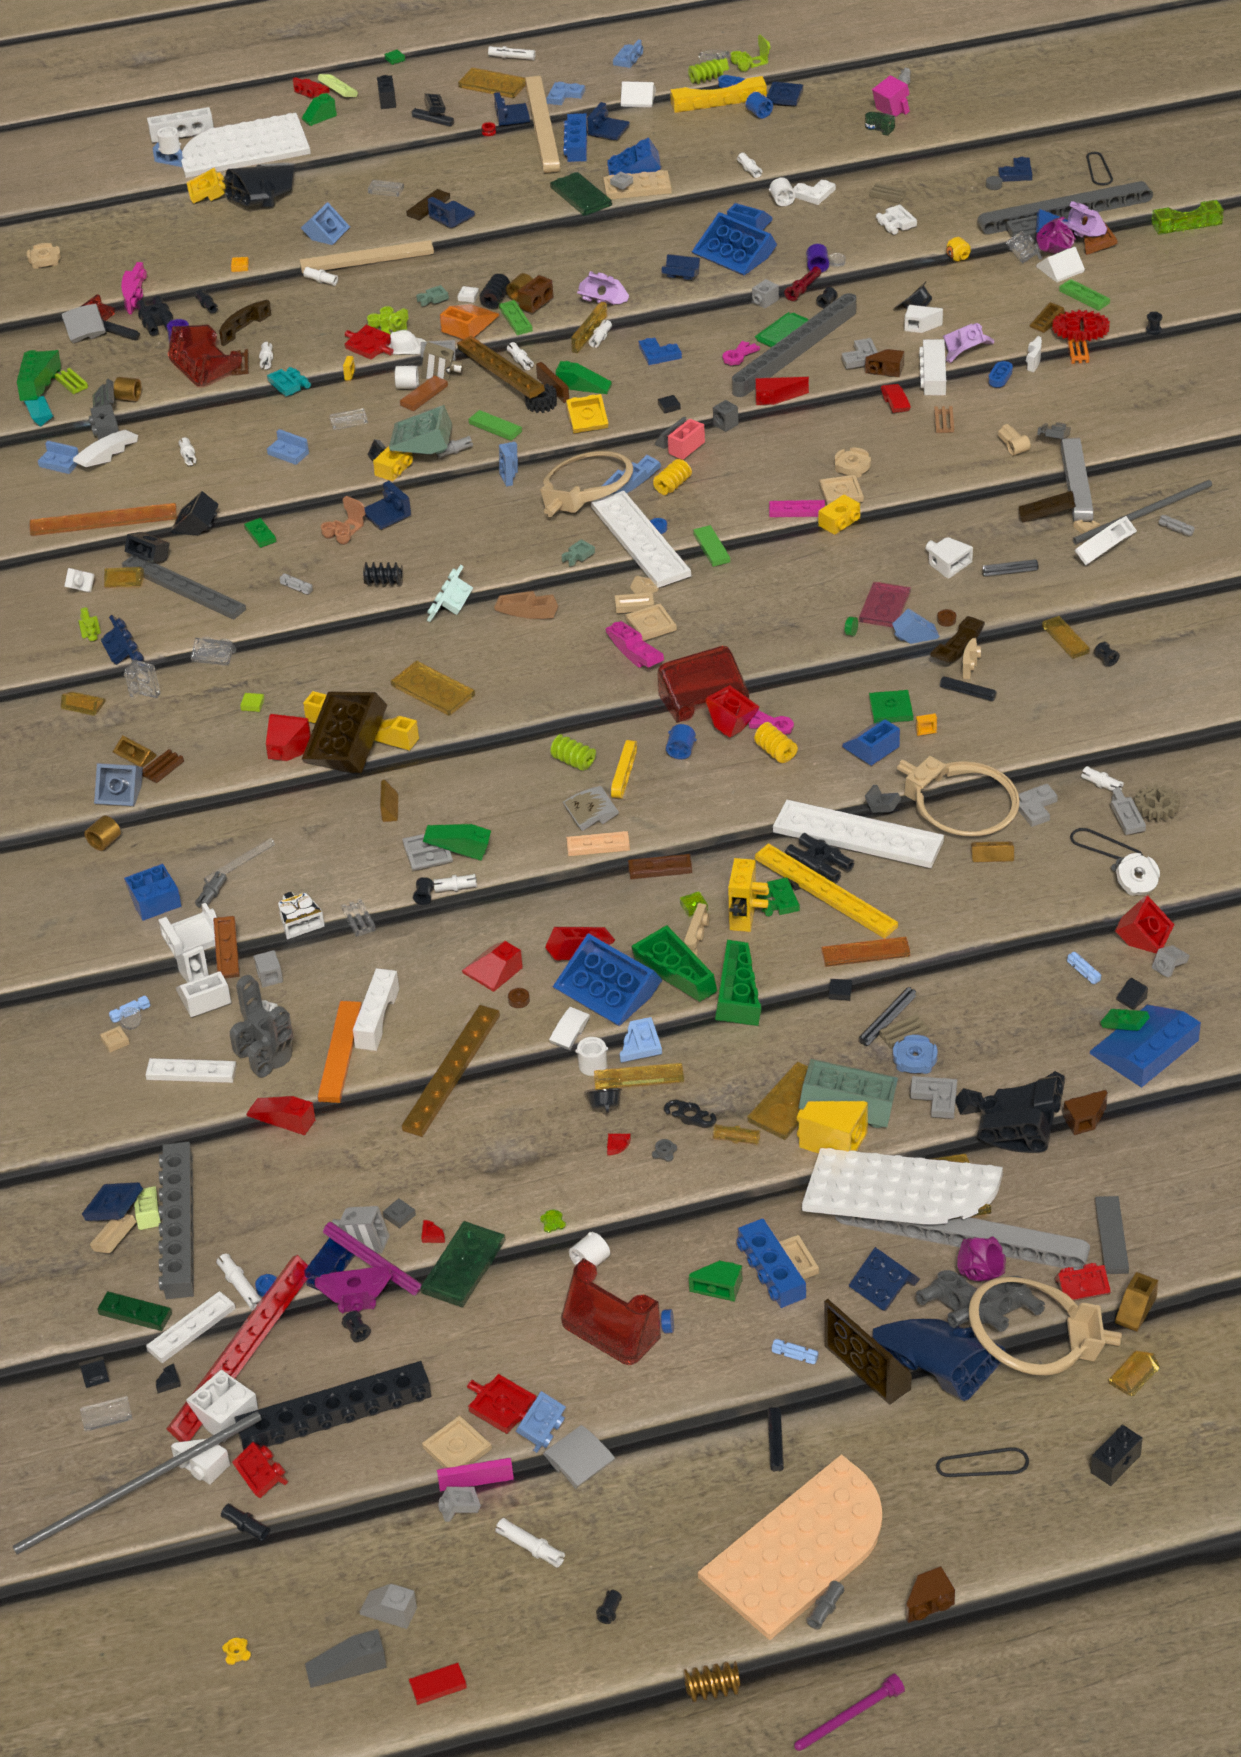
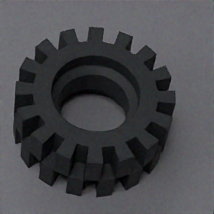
M546 383L544 385L545 391L531 399L525 395L527 409H530L531 412L535 410V413H539V411L545 413V411L549 412L550 409L553 410L557 406L556 389L552 385L549 386Z

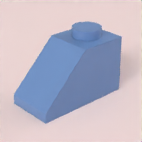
M159 142L153 147L155 162L182 167L181 160L183 156L181 149L174 154H163L158 150Z
M909 608L892 624L896 631V637L910 644L935 640L940 637L934 624Z

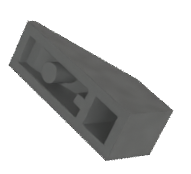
M378 1629L353 1635L305 1663L310 1688L387 1668Z

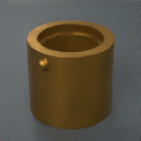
M520 273L507 285L506 291L508 296L518 302V290L533 280V278L526 273Z
M116 378L114 383L115 399L138 401L140 399L142 391L140 379Z
M103 815L85 830L84 834L87 842L94 849L103 851L120 836L121 830L115 820L107 815Z

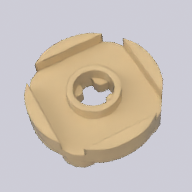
M40 243L34 245L33 250L30 251L29 249L27 251V258L32 267L38 269L44 266L58 265L61 253L57 245L53 247L52 243Z
M854 447L846 452L843 449L835 455V471L838 473L856 475L859 478L862 476V473H865L871 467V457H869V453L864 449Z

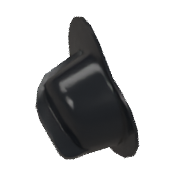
M926 281L911 296L894 308L901 304L906 307L909 305L926 307L932 300V296L924 286Z
M616 1087L586 1090L584 1093L587 1094L592 1109L603 1110L604 1114H607L609 1109L619 1106L622 1089Z

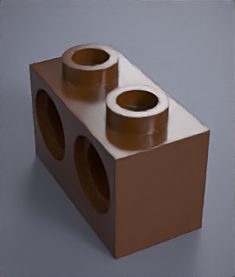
M538 275L518 290L520 309L530 313L535 312L554 297L552 280Z

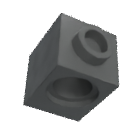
M727 400L714 406L713 425L725 432L739 425L738 407Z

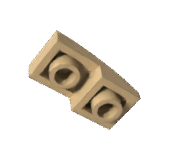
M972 638L969 641L963 654V679H970L971 671H974V666H977V658H981V647L977 646L976 638Z

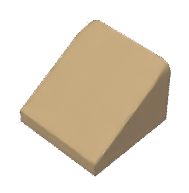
M635 576L630 586L635 594L654 593L659 590L650 578Z

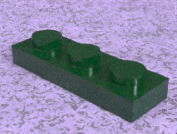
M107 1291L97 1308L98 1315L158 1331H163L172 1315L170 1307Z

